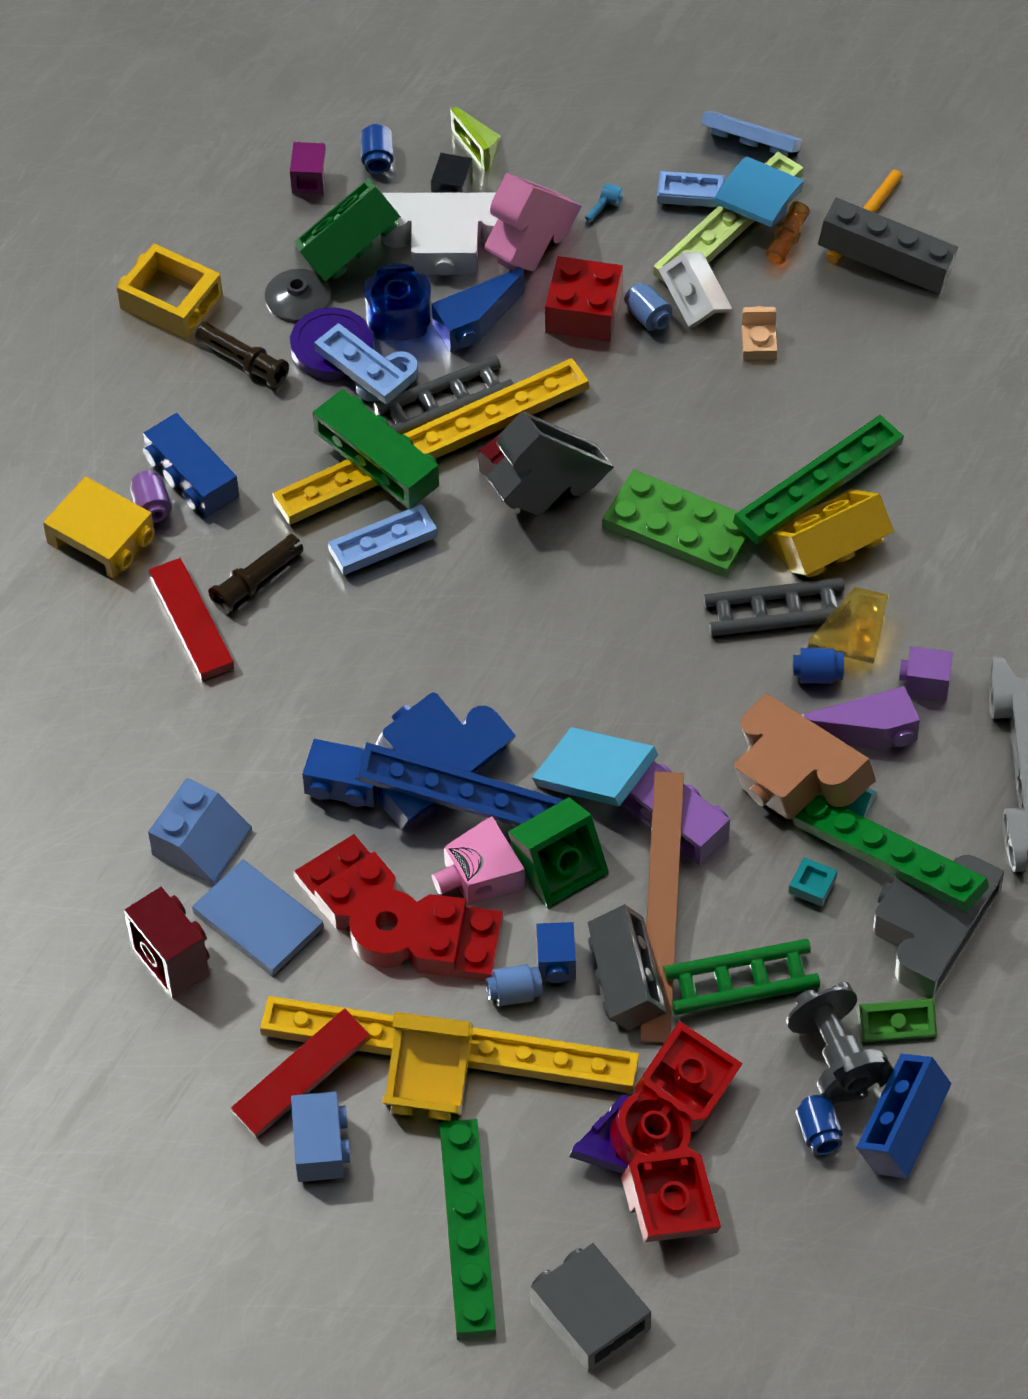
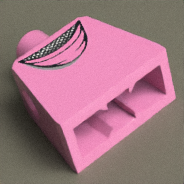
M492 816L447 844L444 848L446 868L432 874L434 886L440 895L458 887L466 901L471 904L525 888L524 867Z

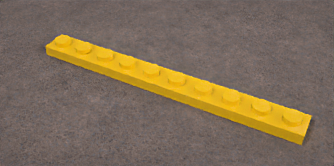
M570 358L406 432L404 435L409 437L414 446L424 454L428 453L436 459L507 427L522 411L533 415L588 390L589 380L573 358ZM347 459L273 492V501L288 524L291 525L379 484Z
M268 996L260 1026L261 1036L306 1042L345 1007ZM346 1008L371 1036V1039L357 1051L391 1056L395 1028L392 1027L394 1015ZM473 1027L468 1068L633 1093L639 1053Z

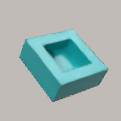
M803 857L789 884L788 893L823 906L837 879L838 870Z

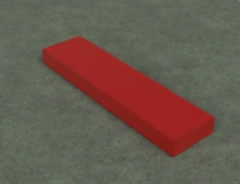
M181 557L148 569L149 576L201 681L234 669V661Z
M344 1008L231 1107V1111L258 1138L292 1108L291 1096L308 1094L370 1040V1034Z

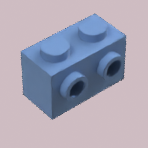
M337 1092L291 1096L298 1182L344 1178L343 1163H351L349 1139L341 1140L340 1130L348 1128L346 1105L338 1106Z

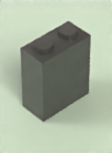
M594 1243L583 1250L578 1248L572 1251L565 1258L562 1265L553 1271L546 1270L542 1272L530 1286L531 1304L587 1372L596 1368L651 1328V1310Z

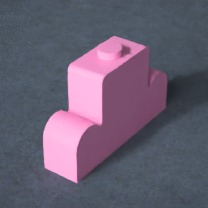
M506 172L490 206V214L498 218L485 243L484 250L499 257L497 263L512 271L516 267H521L533 272L537 268L550 240L554 243H559L566 237L582 206L553 190Z

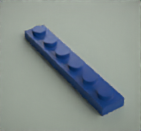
M368 742L363 746L355 780L485 818L492 816L495 821L516 827L563 801V799Z

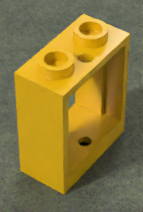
M155 243L152 244L146 253H142L138 257L135 266L127 275H124L119 280L117 285L120 309L185 339L192 334L223 295L220 273ZM157 270L194 286L178 307L141 291Z

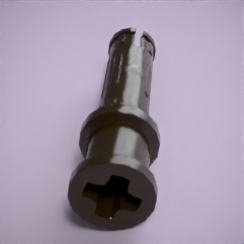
M207 321L201 323L197 328L195 339L198 342H202L222 355L243 365V369L248 375L261 377L272 388L279 387L286 379L289 372V363L284 359L277 360L271 357L262 347L252 348L214 327Z
M293 534L287 535L285 539L245 569L236 568L231 572V577L219 586L213 585L209 588V597L214 605L221 612L228 614L233 610V605L242 598L251 597L255 594L259 583L296 555L303 552L302 544H299L297 547L294 546L300 540Z

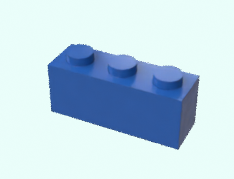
M177 412L143 433L145 442L143 453L152 466L157 465L163 471L165 479L172 487L177 486L183 492V496L191 508H198L205 517H208L239 497L238 481L235 473Z
M901 1053L856 1146V1149L875 1174L908 1179L952 1084L933 1057Z

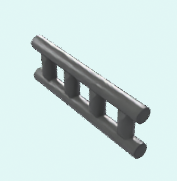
M495 355L403 391L387 404L378 401L373 403L377 415L390 413L396 423L390 427L401 435L514 383L511 379L502 383L499 382L493 371L501 368V364ZM480 376L487 388L470 395L463 382ZM450 388L457 400L439 407L432 394ZM420 400L426 412L408 419L402 406Z
M843 578L704 594L705 608L717 607L719 622L709 623L710 635L718 636L850 620L849 606L837 607L834 592L844 591ZM821 595L823 609L802 610L799 596ZM786 598L789 613L768 615L765 604L766 600ZM751 602L754 617L733 620L730 605Z

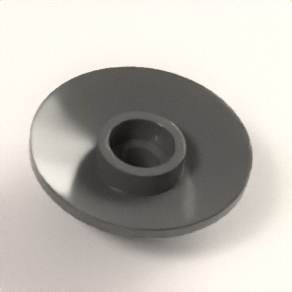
M307 269L284 271L276 275L268 283L265 290V303L268 310L277 318L288 322H298L304 315L310 312L327 308L331 300V290L328 282L324 281L318 273Z

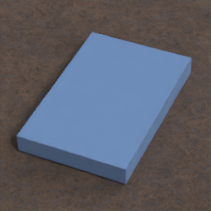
M244 859L192 906L193 913L272 976L324 928L321 919Z

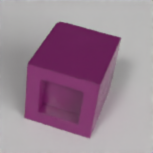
M293 142L290 165L292 193L324 194V162L326 145L324 143Z

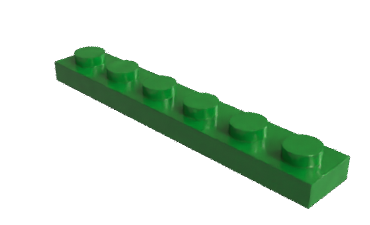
M881 414L737 512L733 523L756 545L900 446L904 435Z
M817 795L793 818L796 827L965 912L989 888L986 877L845 807L832 806L820 795Z
M477 1119L439 1122L457 1339L496 1336L478 1121Z

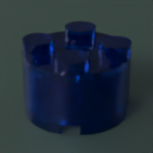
M402 263L388 264L377 269L376 275L370 280L368 278L364 285L366 321L374 332L375 337L380 341H403L423 337L427 333V327L432 319L431 285L428 277L423 272L421 275L414 271L413 266Z

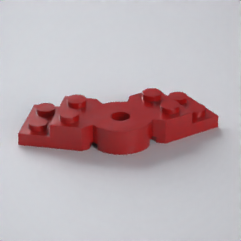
M355 834L294 870L296 881L337 930L347 931L350 929L353 949L364 962L379 968H394L402 965V961L409 958L412 961V966L418 973L486 981V978L491 977L502 928L503 911L468 907L464 898L429 894L417 902L410 895L397 890L396 876L375 851L370 853ZM383 927H393V929L388 931L381 930Z
M681 1021L678 1022L634 1088L635 1093L626 1099L611 1124L610 1136L614 1150L629 1165L621 1176L630 1213L636 1212L644 1243L717 1233L721 1228L702 1155L688 1147L691 1132H696L700 1129L743 1063ZM646 1127L653 1128L658 1135L651 1134L647 1131Z

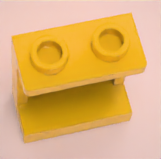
M86 476L43 522L48 544L58 549L66 542L103 563L106 567L107 576L112 579L121 570L124 571L130 566L133 557L142 547L149 545L155 533L151 512Z
M394 1012L392 1027L395 1028L386 1094L382 1098V1104L391 1106L390 1113L413 1116L414 1109L429 1111L428 1118L442 1121H450L451 1114L461 1116L474 1026L471 1022Z

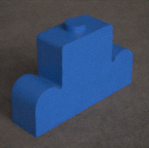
M432 692L412 708L406 704L391 716L393 722L383 729L376 740V745L475 773L505 750L514 740L516 734L494 709L485 705L472 708L461 723L440 696ZM379 787L378 800L381 806L401 830L435 804Z

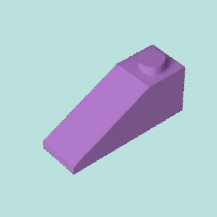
M905 686L803 714V717L847 745L887 749L894 746L903 747L918 739L920 719Z

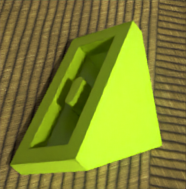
M458 107L451 108V131L483 171L489 170L501 135Z

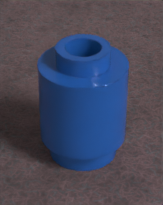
M371 124L360 133L361 162L368 172L381 174L390 169L394 160L392 132L381 124Z
M800 648V655H793V676H799L800 684H834L835 680H843L844 653L835 652L834 648Z
M812 1095L803 1099L801 1105L796 1109V1116L807 1147L812 1148L813 1153L816 1155L829 1154L842 1146L841 1138L843 1131L832 1100L821 1095Z

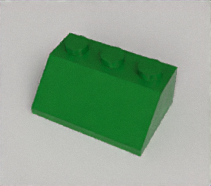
M367 178L294 242L299 252L324 281L330 277L335 280L347 270V262L354 256L361 258L373 247L371 242L380 234L386 236L398 226L399 223L396 220L401 216L373 181Z

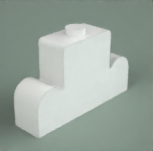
M496 192L383 193L401 217L396 220L399 224L391 233L386 236L380 234L381 240L385 245L393 248L404 247L411 242L413 274H476L478 272V244L482 242L485 245L498 218L490 214V206Z

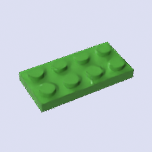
M634 469L602 518V527L726 578L750 539L733 523L734 516L738 511Z

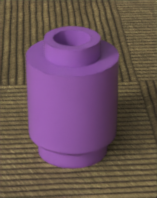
M142 471L136 474L132 479L130 488L134 503L152 513L153 523L162 521L172 510L163 479L154 471Z

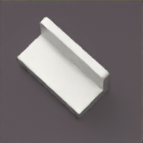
M683 252L659 269L663 280L689 327H696L714 313H727L732 309L703 253Z

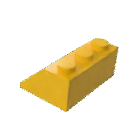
M849 489L806 510L767 537L766 540L792 573L813 577L823 573L826 570L825 566L834 561L840 563L855 556L854 551L862 547L871 548L883 543V537L893 533L894 529L880 493Z

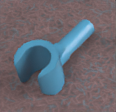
M605 184L599 201L585 216V219L591 223L607 204L619 206L623 199V194H621L622 187Z

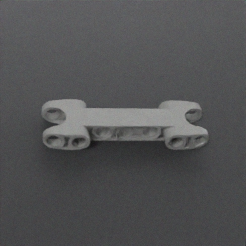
M993 657L989 692L992 719H1010L1019 808L1004 809L1005 846L1013 872H1026L1028 856V678L1015 675L1010 670L1005 657Z

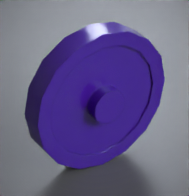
M336 307L317 309L304 315L294 325L290 335L292 359L300 370L311 377L328 381L346 379L349 377L315 351L314 342L339 323L373 349L371 328L364 318L351 310Z

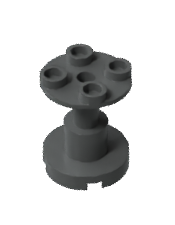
M840 982L832 988L817 993L815 990L801 993L795 999L797 1006L789 1013L786 1020L788 1028L793 1033L809 1034L820 1031L826 1043L822 1055L829 1068L819 1077L817 1088L822 1097L832 1100L834 1106L851 1104L870 1096L867 1089L875 1083H878L880 1088L883 1087L893 1071V1067L883 1051L876 1049L863 1050L856 1036L846 1034L840 1020L853 1010L858 999L848 982Z

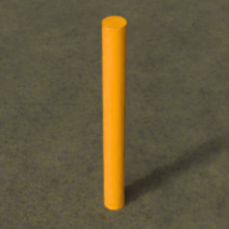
M893 169L863 208L876 213L903 178L902 173ZM830 250L826 255V259L830 263L836 264L843 255Z

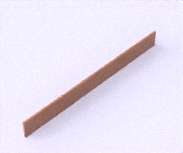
M655 771L646 929L667 1013L641 1025L640 1043L664 1044L671 1034L673 980H665L663 966L674 964L684 773Z

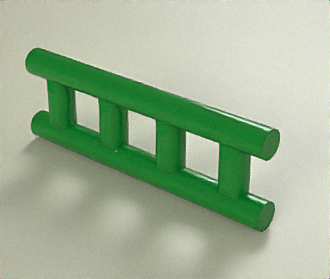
M802 939L663 966L665 980L678 979L683 997L681 1000L672 1001L674 1015H683L820 988L819 975L817 973L805 975L800 955L811 953L809 940ZM786 958L791 978L769 982L764 962ZM750 965L755 985L733 989L728 969ZM714 972L719 992L697 996L692 976Z

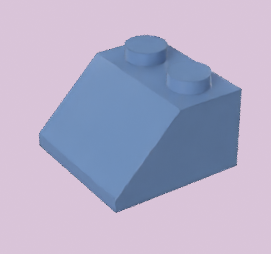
M186 778L150 828L148 835L153 856L215 885L251 833L252 826L218 792Z

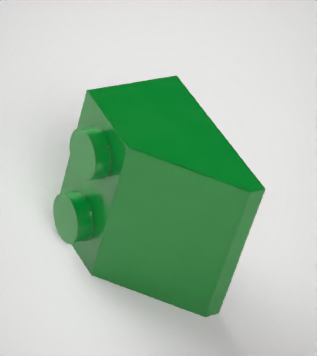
M570 797L508 831L514 853L524 867L529 881L547 907L609 873L591 814Z

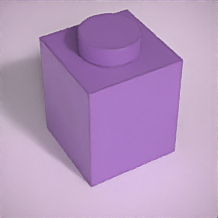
M910 646L909 660H901L899 681H906L905 688L908 695L947 701L953 652Z

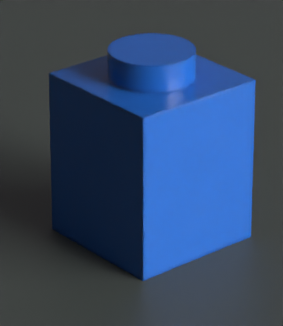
M574 922L536 924L537 959L542 981L562 983L567 980H576Z

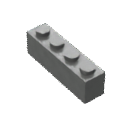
M837 197L834 199L823 220L818 245L835 251L939 295L951 273L958 246Z

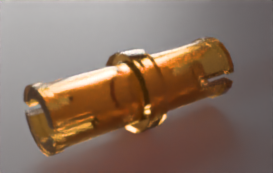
M792 202L783 222L777 224L774 231L775 237L765 253L766 258L770 262L779 265L783 264L792 245L799 241L801 237L800 230L810 213L809 207L804 203Z

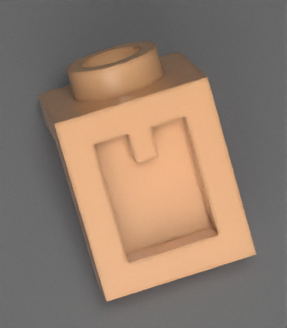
M763 306L744 307L742 309L741 327L743 360L777 359L776 308Z

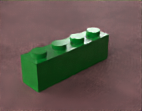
M341 389L313 411L314 433L409 510L439 487V465L430 454H424L416 448L409 437L404 434L400 435L391 428L384 417L376 416L367 409L360 398L352 397L344 389Z

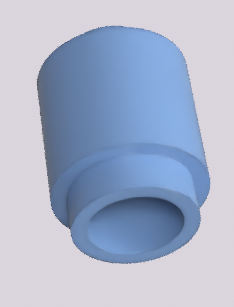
M638 283L627 291L624 298L627 310L647 330H660L668 325L671 320L672 306L650 285Z
M528 964L492 969L491 977L486 978L488 999L495 1000L498 1007L534 1001V997H539L543 994L539 968L529 967Z

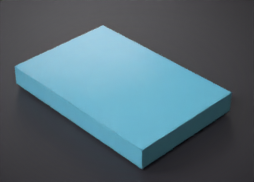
M571 727L533 775L532 779L537 787L620 806L656 759L658 753L652 745Z

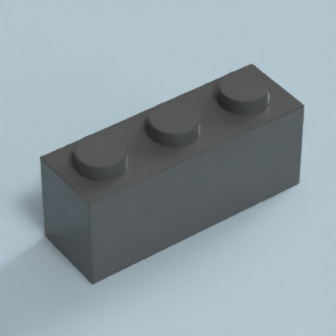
M624 904L587 922L591 936L588 938V944L596 958L598 969H596L595 974L598 983L603 988L605 997L603 1009L608 1019L629 1031L667 1013L644 917Z

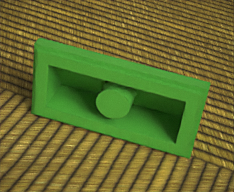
M932 998L857 1004L862 1043L937 1037L935 1002Z

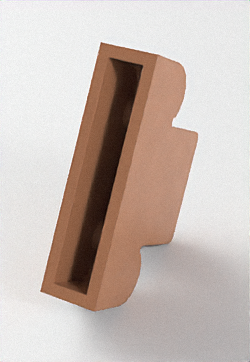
M767 693L747 710L741 718L740 725L749 748L734 763L741 787L749 793L750 797L758 805H767L787 819H793L820 792H823L825 800L830 805L844 807L857 800L876 781L868 757Z

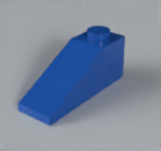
M520 267L432 303L433 326L450 352L462 347H468L474 342L481 340L524 294L523 269Z

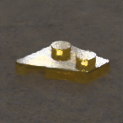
M854 587L844 598L841 605L835 608L827 617L826 622L809 638L807 648H834L835 652H843L844 657L874 663L889 595Z

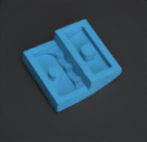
M746 156L724 181L714 197L713 203L772 228L785 216L788 203L802 192L804 180Z

